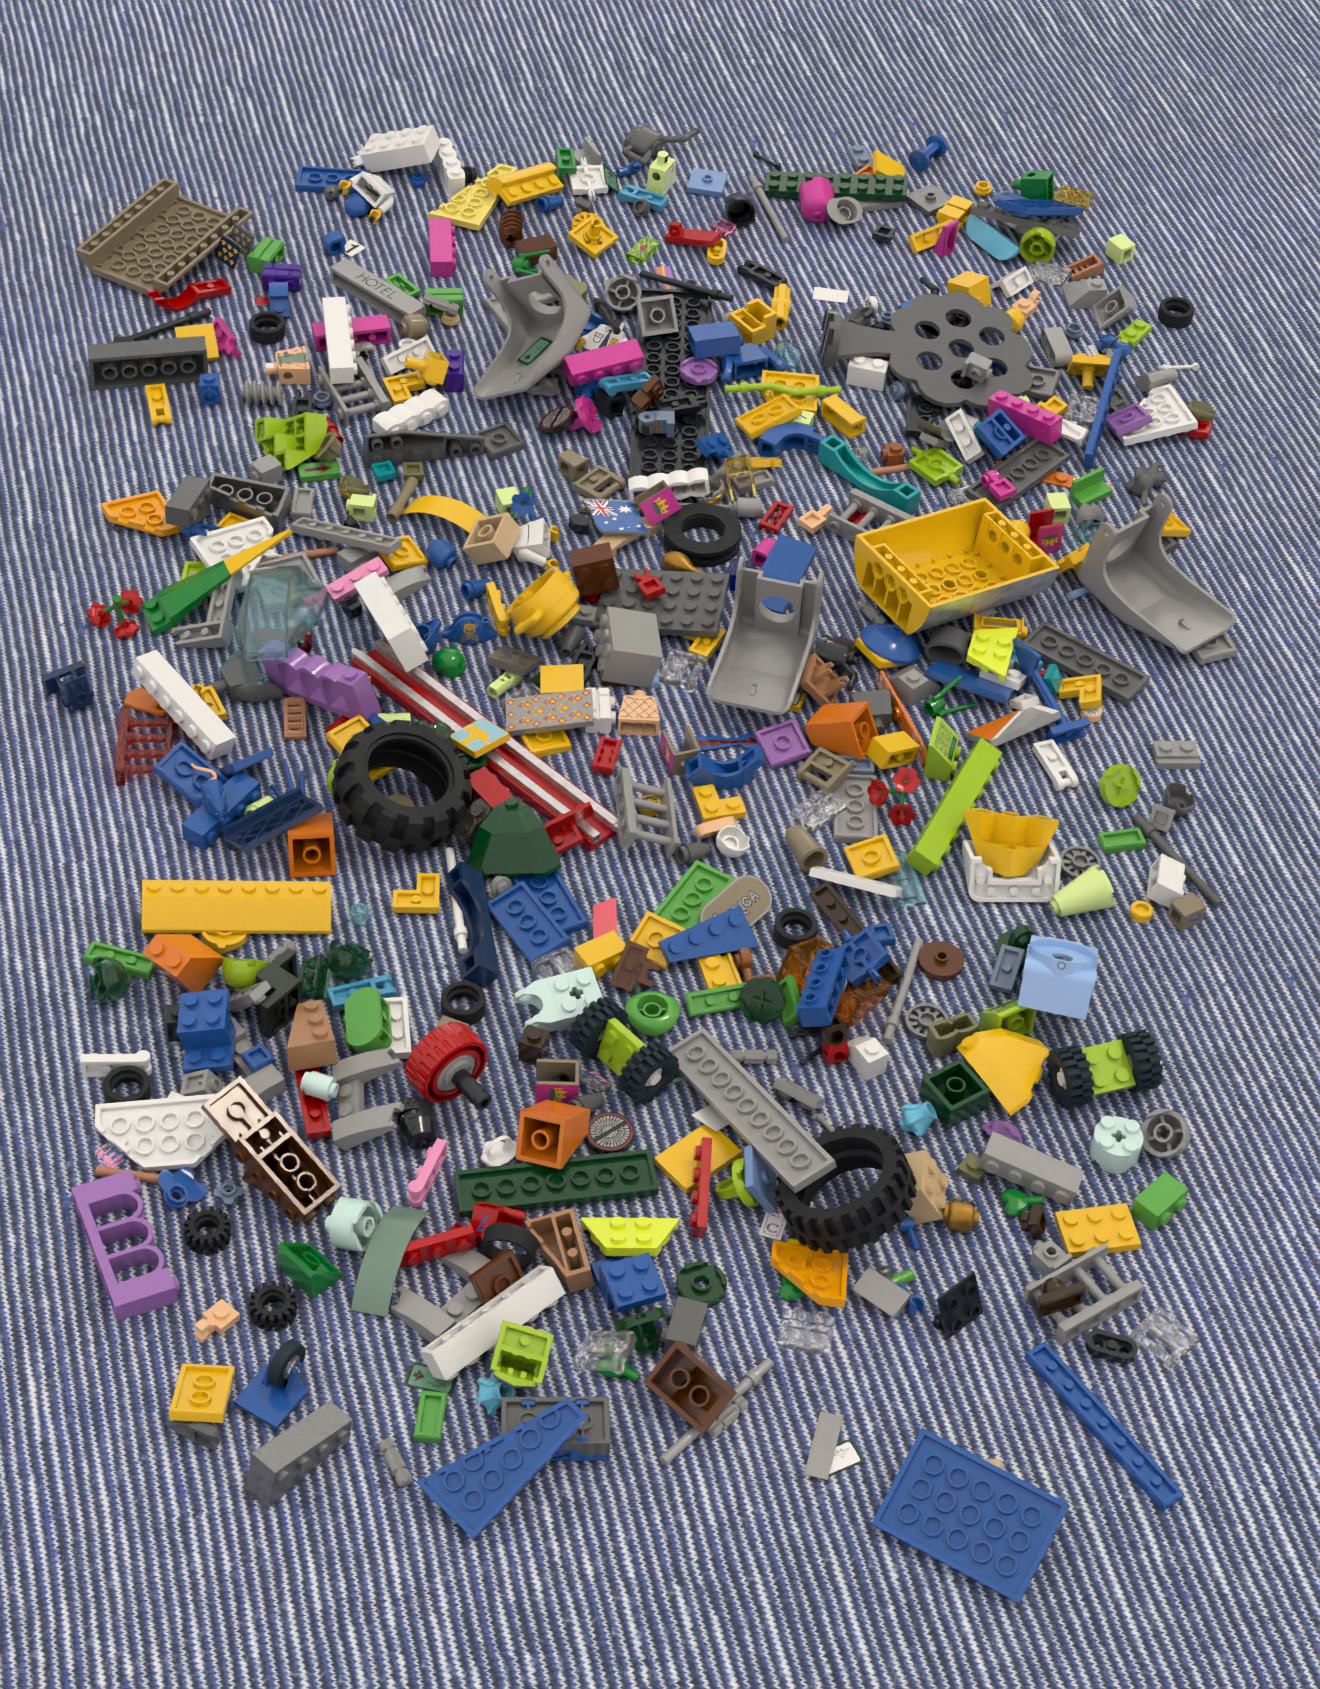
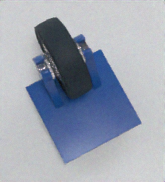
M295 1340L286 1341L279 1349L275 1350V1354L270 1355L268 1364L263 1366L234 1400V1405L278 1430L309 1392V1388L300 1384L306 1348Z

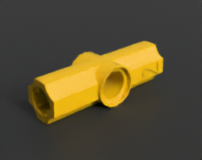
M779 284L775 287L774 298L772 297L771 308L777 312L776 330H782L784 327H787L790 314V288L786 284Z

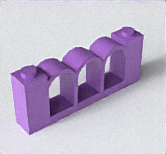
M273 638L258 651L271 683L281 687L286 695L304 697L305 702L350 719L361 714L368 724L370 723L368 719L373 712L376 715L381 712L367 672L351 666L348 668L346 665L338 662L331 665L330 662L320 655L314 654L309 657L298 647L292 646L289 648L287 643Z
M131 1169L71 1187L76 1211L117 1322L177 1303V1291H180L178 1279L176 1276H171L168 1267L165 1268L164 1255L160 1249L155 1247L153 1227L145 1220L143 1202L139 1196V1193H142L139 1178L134 1179ZM122 1209L135 1211L128 1218L99 1227L96 1226L94 1221L95 1217ZM133 1236L146 1239L137 1246L107 1255L104 1248L106 1244ZM141 1264L156 1266V1269L148 1274L117 1283L114 1275L116 1272Z

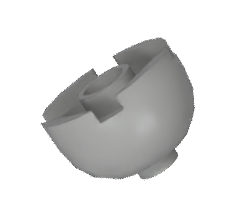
M620 274L608 281L605 286L604 295L610 308L616 312L627 313L637 308L636 299H641L642 291L634 277Z
M1166 1108L1157 1109L1146 1116L1147 1119L1143 1125L1141 1124L1140 1129L1143 1134L1142 1145L1148 1152L1165 1159L1174 1158L1185 1151L1189 1145L1191 1133L1187 1121L1179 1113Z

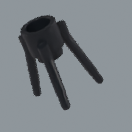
M800 1026L791 1028L790 1031L793 1034L788 1035V1038L792 1039L814 1034L816 1040L822 1042L821 1031L818 1027ZM822 1046L802 1059L800 1064L804 1065L820 1054Z

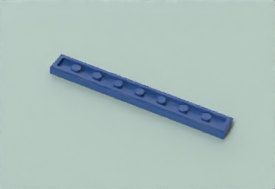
M1114 348L1084 454L1085 468L1092 469L1122 365L1121 349Z
M1045 1341L1025 1353L1024 1359L1162 1512L1183 1499L1184 1493Z

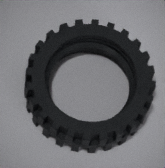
M851 1124L850 1128L844 1129L842 1125L835 1127V1131L830 1133L823 1131L819 1133L820 1137L816 1138L815 1141L835 1160L837 1167L797 1193H794L777 1175L776 1180L779 1184L774 1186V1192L777 1196L775 1199L791 1232L803 1246L807 1244L810 1250L815 1252L821 1248L825 1254H832L833 1250H838L840 1254L848 1253V1249L854 1247L856 1250H860L868 1242L872 1241L875 1244L880 1241L879 1237L884 1233L889 1235L894 1231L893 1226L897 1222H903L906 1218L904 1215L905 1210L910 1211L913 1206L911 1198L916 1197V1178L900 1144H898L892 1134L888 1135L885 1129L879 1128L876 1131L874 1125L866 1124L865 1128H861L859 1124ZM861 1168L882 1170L876 1183L858 1199L829 1209L809 1207L816 1193L836 1176Z

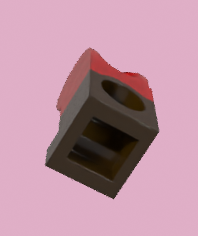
M834 1015L831 1026L818 1027L821 1031L823 1057L828 1065L848 1059L847 1024L838 1015Z

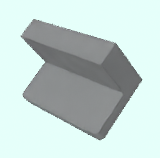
M584 137L583 149L574 151L576 166L580 165L579 159L582 157L583 160L584 157L587 159L588 165H601V153L588 137Z

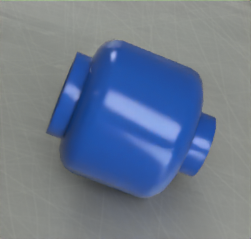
M444 539L433 540L426 549L427 560L439 570L446 567L451 568L457 561L455 558L456 549Z

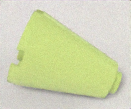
M1098 864L1088 868L1051 896L1049 906L1054 915L1058 914V916L1064 917L1115 906L1116 898L1111 900L1110 895L1114 893L1113 887L1103 869L1097 870Z

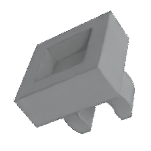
M1155 803L1148 823H1152L1157 829L1168 833L1176 810Z

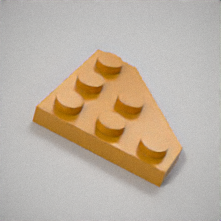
M159 490L101 503V510L109 522L162 537L181 533V526L166 524L165 505L167 502Z
M773 1240L770 1265L818 1305L845 1307L848 1253L840 1254L838 1250H833L832 1254H825L821 1248L815 1252L810 1250L808 1245L803 1246L802 1244Z

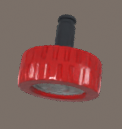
M451 1022L441 1025L429 1032L414 1047L408 1057L405 1073L408 1081L424 1099L432 1103H444L463 1094L477 1110H483L491 1103L490 1094L486 1093V1090L477 1082L487 1063V1047L479 1036L466 1024Z

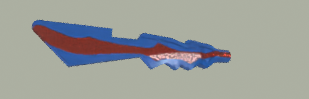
M740 734L738 738H722V735L695 736L703 752L741 746L748 750L757 743L754 734Z

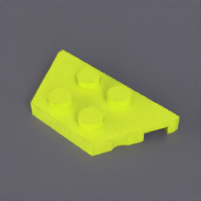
M1018 628L974 630L966 661L973 666L979 667L980 670L987 674L990 671L999 676L998 680L1004 682L1014 647L1012 639L1016 638Z
M581 1217L582 1230L587 1229L591 1233L590 1239L600 1247L605 1256H637L648 1252L650 1256H657L662 1250V1246L666 1245L670 1240L671 1232L678 1230L679 1223L678 1218Z

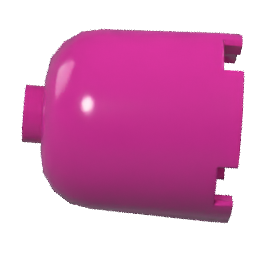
M812 177V180L806 183L804 181L799 187L802 215L807 221L812 223L827 221L830 216L827 213L826 207L828 201L834 198V187L826 178Z

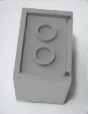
M607 606L605 614H602L600 617L599 629L595 630L593 641L596 642L595 655L598 657L597 670L600 671L601 681L650 688L663 659L656 614Z

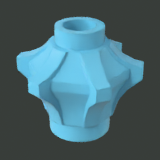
M928 1101L921 1104L908 1103L901 1107L903 1116L899 1123L906 1133L909 1131L914 1132L917 1137H921L927 1134L929 1125L937 1118V1113Z
M491 1373L488 1379L479 1378L477 1380L479 1392L475 1401L476 1403L481 1402L487 1408L488 1415H494L496 1410L501 1408V1397H514L515 1389L496 1379L493 1373Z

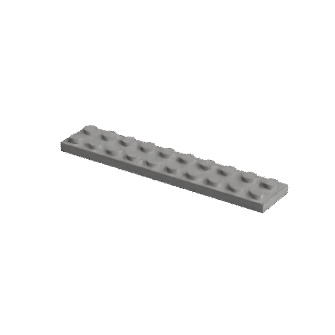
M704 1027L668 1049L679 1060V1067L676 1068L678 1072L748 1145L753 1146L755 1152L794 1193L802 1190L837 1167L835 1160Z

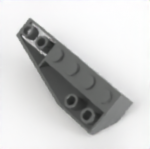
M400 430L366 434L363 437V454L367 468H371L373 463L388 460L393 465L403 464V462H424L483 455L485 446L484 436L460 433Z

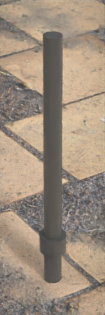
M1139 813L1135 814L1133 820L1142 829V833L1148 839L1151 838L1168 857L1184 864V874L1216 908L1220 907L1223 901L1157 833L1158 829L1152 823H1148Z

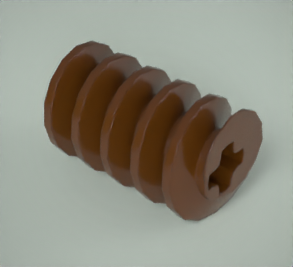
M509 209L504 211L500 217V241L505 247L513 249L515 248V241L522 240L523 216L518 210Z

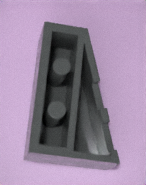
M190 475L185 476L165 505L166 524L190 528L211 514L210 499L213 490L210 488V479Z

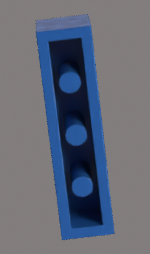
M238 771L223 785L224 791H227L226 803L228 805L224 819L220 820L211 813H207V805L202 804L181 824L183 840L203 851L210 845H213L222 835L220 831L222 827L243 817L246 807L261 799L260 781Z

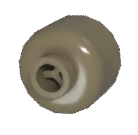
M410 314L402 318L399 330L401 334H404L405 338L419 339L426 335V332L429 330V324L427 319L421 314Z

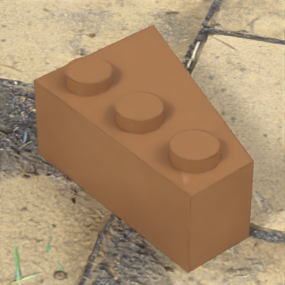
M309 1000L297 1004L287 1044L289 1072L337 1064L335 1038L321 1000Z
M574 1208L524 1221L526 1230L530 1231L539 1242V1253L548 1265L553 1267L557 1277L569 1293L595 1287Z

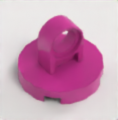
M585 395L576 398L577 417L573 418V424L567 429L574 431L584 426L591 434L599 432L602 428L601 420L597 421L595 414H598L592 401L588 397L585 398Z

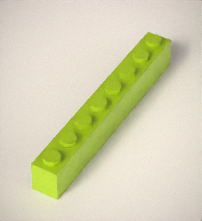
M980 738L971 748L906 857L905 862L925 876L932 870L936 872L943 863L941 857H945L952 847L949 843H953L960 834L958 828L961 829L966 823L964 810L975 808L976 803L974 800H978L985 791L982 787L986 786L993 777L990 773H994L1001 762L998 759L1002 754L1001 751L983 738Z

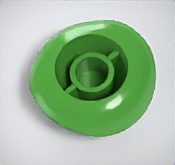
M645 991L631 997L626 1002L625 1012L628 1014L630 1023L637 1031L644 1035L658 1036L668 1032L674 1026L679 1017L680 1008L678 1002L667 994L658 991Z

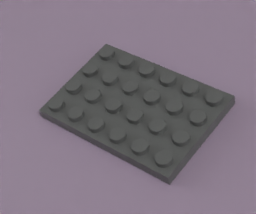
M616 568L620 589L601 593L593 622V630H598L600 617L602 614H605L607 606L656 614L659 635L717 638L730 583V574L649 570L650 577L656 575L664 585L666 593L647 601L638 590L637 583L633 577V573L636 572L639 576H643L644 570Z

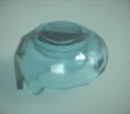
M785 339L781 340L776 346L775 355L787 365V369L797 368L801 360L800 347L794 346L793 340Z
M1090 518L1080 521L1075 527V537L1080 546L1087 542L1091 544L1101 523H1094Z

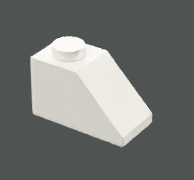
M859 1036L848 1041V1060L865 1081L886 1072L889 1054L875 1037Z

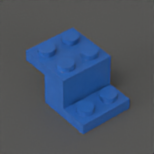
M1001 408L974 429V433L998 461L1022 443L1026 437Z
M229 989L181 993L177 1035L184 1048V1074L209 1069L213 1073L233 1071L236 1029L229 1015L231 996Z
M649 1252L637 1256H615L593 1262L590 1265L591 1272L607 1310L615 1308L617 1313L667 1298V1292Z

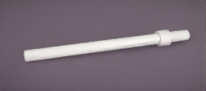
M452 847L445 849L448 873L456 866L455 853ZM451 895L455 921L454 939L457 941L459 953L465 954L468 952L466 941L468 939V931L464 926L463 913Z

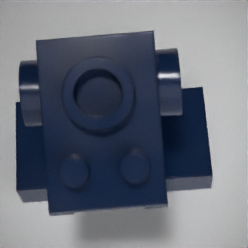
M82 661L41 675L44 693L47 696L58 693L65 708L68 707L72 711H76L93 704L94 692L91 686L88 685L85 665ZM70 675V678L63 681L60 680V678Z

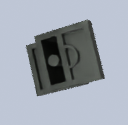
M290 948L286 949L282 954H278L270 964L261 968L256 974V984L266 980L271 986V989L265 993L267 997L258 1004L261 1010L262 1035L268 1039H271L294 1019L297 1004L302 1003L301 980L297 978L296 952Z

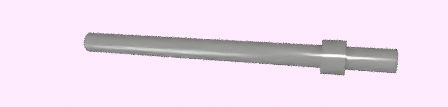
M751 175L749 180L754 193L760 198L783 243H787L789 237L765 195L762 183L757 180L755 175Z
M916 938L891 1014L886 1019L884 1025L885 1033L882 1039L884 1044H891L894 1033L898 1031L900 1025L899 1017L918 962L919 951L924 943L921 938Z
M767 1357L755 1369L751 1368L743 1376L744 1379L734 1388L737 1394L729 1404H733L732 1401L737 1396H742L750 1387L754 1388L762 1381V1376L774 1366V1362ZM694 1427L690 1428L659 1457L661 1463L667 1466L701 1433Z

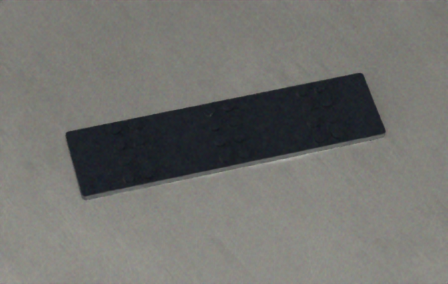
M641 288V298L673 294L679 332L642 337L637 310L636 340L643 352L644 362L643 368L634 371V373L646 371L649 375L655 374L660 378L665 390L659 400L695 394L696 396L703 395L708 406L700 412L675 416L674 437H666V434L653 433L650 435L640 433L638 430V417L642 412L632 405L629 479L634 476L648 477L655 473L669 474L677 470L688 472L694 468H706L709 478V457L706 458L695 442L698 438L709 435L710 384L693 385L684 381L680 376V366L685 359L695 357L688 343V326L711 323L712 299L709 296L688 290ZM639 389L633 390V396ZM654 402L647 411H655L653 407Z

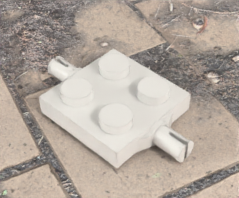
M583 157L580 158V165L576 166V174H568L573 195L588 194L589 200L592 201L593 199L595 201V194L608 193V184L606 183L603 165H588L585 157L584 160Z

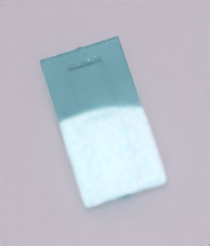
M894 851L901 870L880 877L883 883L902 888L901 896L896 898L887 896L891 909L926 905L927 901L916 870L905 862L909 852Z

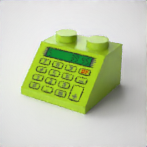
M936 716L928 745L923 777L949 782L951 773H956L958 761H955V759L960 758L962 747L958 746L959 736L938 716Z
M1018 998L1007 1000L1001 1005L987 1008L981 1012L978 1028L980 1031L1003 1028L1025 1035L1033 1031L1037 1010L1017 1006Z

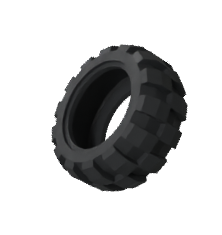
M395 719L390 722V725H386L384 721L364 728L363 732L355 734L345 744L333 771L334 778L331 783L334 802L339 804L337 809L346 826L353 825L356 828V836L369 844L371 841L382 845L381 850L397 853L400 849H406L408 854L420 853L428 850L430 846L434 848L451 838L453 832L459 828L472 797L470 772L465 759L457 757V747L448 738L442 740L436 736L435 729L424 724L420 728L412 726L409 720ZM379 767H397L410 771L428 785L433 793L435 803L423 807H409L398 804L385 797L374 786L369 776V771Z

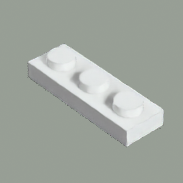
M427 335L380 358V361L387 375L390 376L405 368L404 362L407 355L422 360L425 350L436 351Z
M961 408L945 419L968 464H971L985 454L965 412Z
M407 997L383 998L390 1004L392 1043L389 1048L395 1051L391 1058L407 1059L411 1054Z

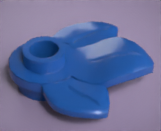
M191 1167L182 1168L175 1174L167 1169H162L158 1177V1184L164 1192L163 1200L167 1206L173 1209H181L187 1203L199 1202L208 1191V1185L195 1183ZM172 1196H177L179 1200L174 1199Z

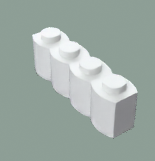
M440 138L441 145L435 154V164L439 167V174L443 177V183L447 187L448 195L452 197L465 188V172L461 169V162L457 159V153L453 149L451 140Z
M428 389L419 396L408 399L404 404L395 405L389 411L377 414L372 419L373 431L376 433L400 430L414 431L418 426H424L433 419L446 415L449 411V400L435 389Z
M694 468L688 472L677 470L669 474L655 473L648 477L634 476L628 479L629 495L632 501H635L634 497L662 480L667 483L677 500L685 499L689 496L701 497L702 495L710 494L708 471L706 468Z

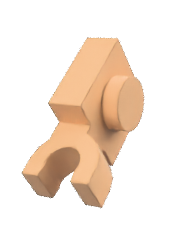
M1034 289L1028 299L1020 298L1011 308L1020 310L1025 319L1036 311L1037 305L1040 303L1037 298L1041 295V292Z
M826 504L817 512L813 509L798 518V525L814 534L826 525L828 513L832 511V507Z
M221 1299L203 1313V1319L194 1324V1328L198 1330L195 1333V1338L203 1343L215 1331L222 1335L240 1320V1313Z

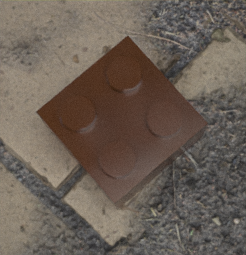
M610 542L569 551L579 598L620 589Z

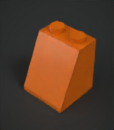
M868 701L822 705L805 724V731L812 745L842 755H849L857 758V760L865 758L870 741L873 737L879 736Z
M332 812L319 813L287 831L290 878L336 875Z
M156 934L142 952L163 974L189 992L202 991L221 967L224 958L191 934Z
M546 1099L521 1110L515 1159L562 1169L588 1134L591 1109Z

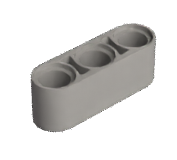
M1062 327L1042 328L1040 334L1041 342L1052 367H1067L1072 358L1073 351Z

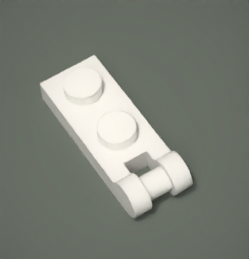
M1053 739L1033 744L1032 750L1052 780L1056 791L1064 790L1068 786L1070 788L1078 786L1079 782L1075 772Z
M146 1050L138 1051L136 1054H81L80 1063L83 1077H106L112 1070L126 1065L137 1066L145 1070L148 1076L152 1073L150 1053Z

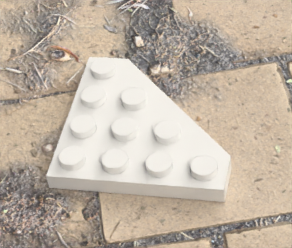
M1171 384L1152 388L1147 399L1144 398L1139 404L1151 415L1153 422L1118 436L1124 446H1130L1139 442L1152 441L1156 438L1168 437L1173 434L1198 429V421Z
M262 516L207 532V536L197 535L190 537L189 544L206 568L271 538L274 529L267 519ZM264 553L240 570L243 574V580L239 593L247 590Z

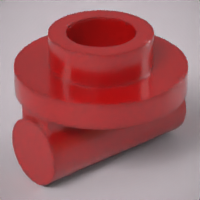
M504 1206L501 1223H510L523 1227L527 1213L520 1209Z

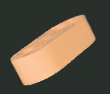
M728 816L699 824L694 827L697 839H705L716 836L725 826L737 827L734 816Z

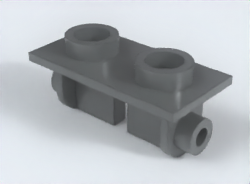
M861 304L843 320L865 326L872 320L870 317L874 315L875 310L872 306L863 307Z

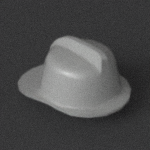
M852 197L833 198L828 201L826 207L830 218L842 226L859 221L863 213L860 203Z

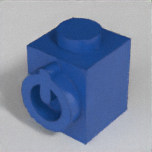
M200 374L199 390L201 405L220 404V374Z

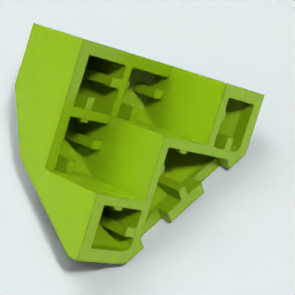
M305 412L287 419L259 418L255 420V440L259 445L263 446L265 456L271 454L282 464V472L290 470L318 452L327 435L328 423L326 421V414Z

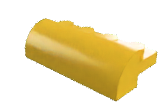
M550 162L490 178L486 183V186L495 198L501 196L508 207L539 198L542 195L562 191L564 187L554 173L557 169L556 166Z

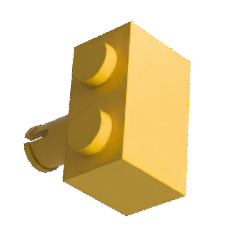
M425 350L423 360L410 357L409 355L406 356L405 368L418 370L427 384L437 386L438 383L443 385L449 361L444 354Z

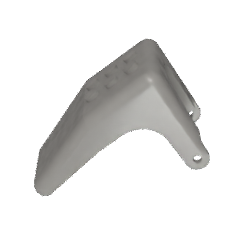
M548 254L540 256V270L536 274L516 278L515 275L500 278L493 269H487L483 272L485 286L506 312L508 335L498 355L473 388V394L478 399H493L524 392L560 365L564 361L565 356H569L572 353L591 315L589 305ZM535 291L547 292L556 297L561 305L556 307L544 305L536 300L531 293ZM542 338L550 342L530 363L519 360L539 339Z
M1160 493L1152 504L1139 510L1133 521L1126 526L1117 529L1109 522L1102 523L1094 535L1077 574L1079 581L1122 623L1182 654H1187L1230 630L1236 618L1230 609L1191 580L1167 556L1163 548L1161 535L1163 527L1173 509V502L1168 494Z
M740 556L736 572L735 598L730 624L707 684V694L710 699L720 704L772 715H781L789 710L800 687L808 656L812 653L818 634L824 572L819 573L817 582L801 579L800 583L796 584L763 577V571L746 568L745 556ZM767 597H780L789 601L796 611L791 614H778L766 608L762 600Z

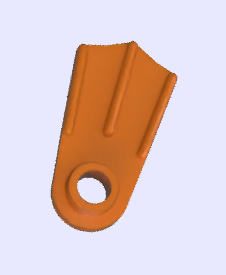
M141 687L127 693L124 700V706L151 713L158 717H164L168 714L155 698Z

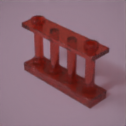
M129 707L120 708L115 760L117 786H126V777H130V774H155L152 770L156 765H130L128 761L136 758H164L173 749L175 729H179V725L170 715L168 718L134 719V716H130ZM135 727H168L167 734H133V732H130ZM133 743H166V749L132 750L129 745H133Z

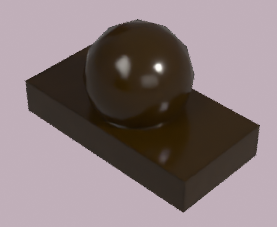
M1048 1278L1042 1284V1295L1037 1296L1033 1312L1037 1318H1041L1082 1304L1087 1288L1083 1281L1066 1286L1059 1278Z

